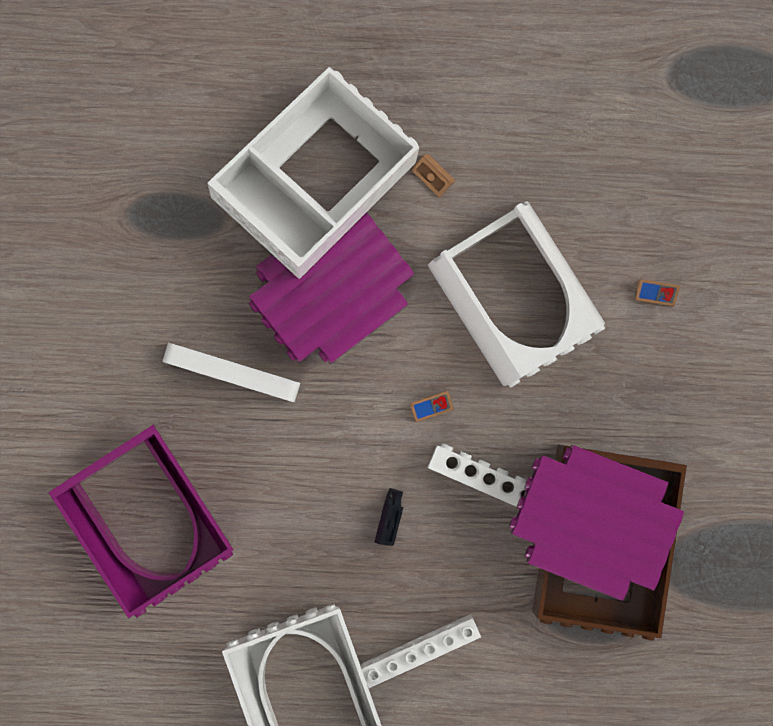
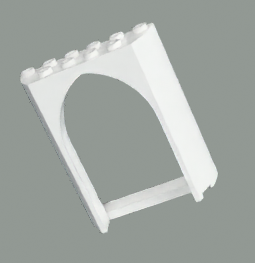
M528 201L524 204H518L514 210L450 250L441 252L440 256L434 258L427 265L503 387L507 385L510 388L520 382L519 379L521 377L534 375L540 371L539 366L542 364L544 366L550 365L557 360L556 356L558 354L562 356L575 349L574 344H583L592 338L590 334L594 332L596 335L605 329L604 320ZM518 218L557 277L565 296L566 321L564 329L557 343L550 348L524 346L509 339L500 332L453 261V258Z
M335 604L317 610V607L305 611V615L298 617V614L286 618V622L279 624V621L267 625L268 628L264 630L254 629L249 631L247 636L226 643L227 647L222 653L248 726H278L266 691L265 666L272 647L285 634L303 635L327 648L342 669L361 725L382 726L341 610Z

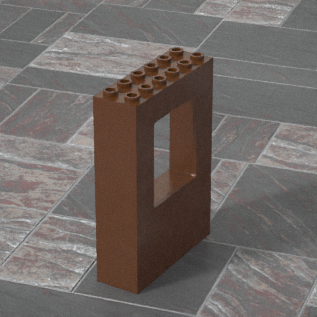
M558 444L555 461L564 464L563 454L566 448H570V446ZM585 449L668 482L661 502L681 509L687 465ZM676 536L655 590L632 582L630 600L628 602L599 597L594 601L595 597L564 592V577L539 568L532 612L537 619H540L541 623L552 624V621L560 622V625L564 627L579 625L581 629L593 631V628L601 629V632L613 634L614 631L622 632L621 635L626 637H634V634L642 635L643 639L654 641L655 638H661Z

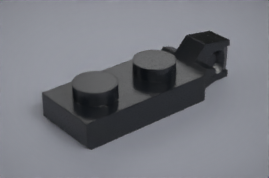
M389 488L374 543L388 546L394 545L404 508L401 506L403 491Z

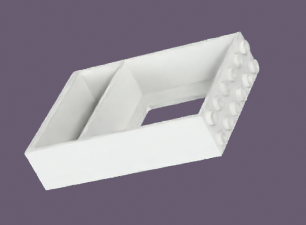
M328 67L207 184L211 198L300 279L416 163L419 146L412 137L408 138L403 133L399 125L389 121L383 111H378L367 97H362L358 93L357 88L352 84H348L338 71H333ZM329 119H333L354 139L358 136L357 141L378 159L379 163L330 211H326L287 176L280 167Z

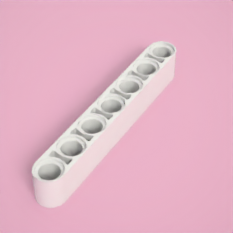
M172 343L167 344L162 360L164 363L291 402H295L300 386L299 382Z

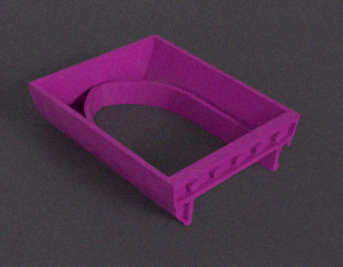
M151 425L48 492L128 619L133 615L138 618L147 612L145 608L150 604L153 607L158 605L168 597L167 593H170V595L175 594L185 586L184 582L187 581L190 584L202 575L201 571L204 570L207 573L219 564V559L225 561L234 555L232 552L234 550L154 425ZM145 442L183 501L191 517L194 531L193 550L183 572L172 574L154 572L138 565L129 558L114 538L80 483Z

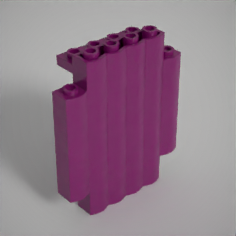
M366 212L300 279L273 254L256 265L257 272L255 274L262 283L265 281L266 284L249 296L250 302L248 304L255 313L259 312L263 317L261 321L267 329L271 327L275 332L274 338L280 345H285L288 349L286 353L292 361L296 360L298 363L305 361L318 349L320 351L318 353L320 358L325 363L328 361L331 365L408 305L397 288L411 279L414 272Z
M575 445L566 448L563 454L564 464L543 455L535 458L532 465L533 475L531 478H527L524 486L526 493L524 498L520 497L516 507L519 511L516 517H512L509 524L511 534L533 542L532 546L529 545L525 552L526 562L622 601L628 591L630 581L655 590L684 515V511L661 502L668 482Z

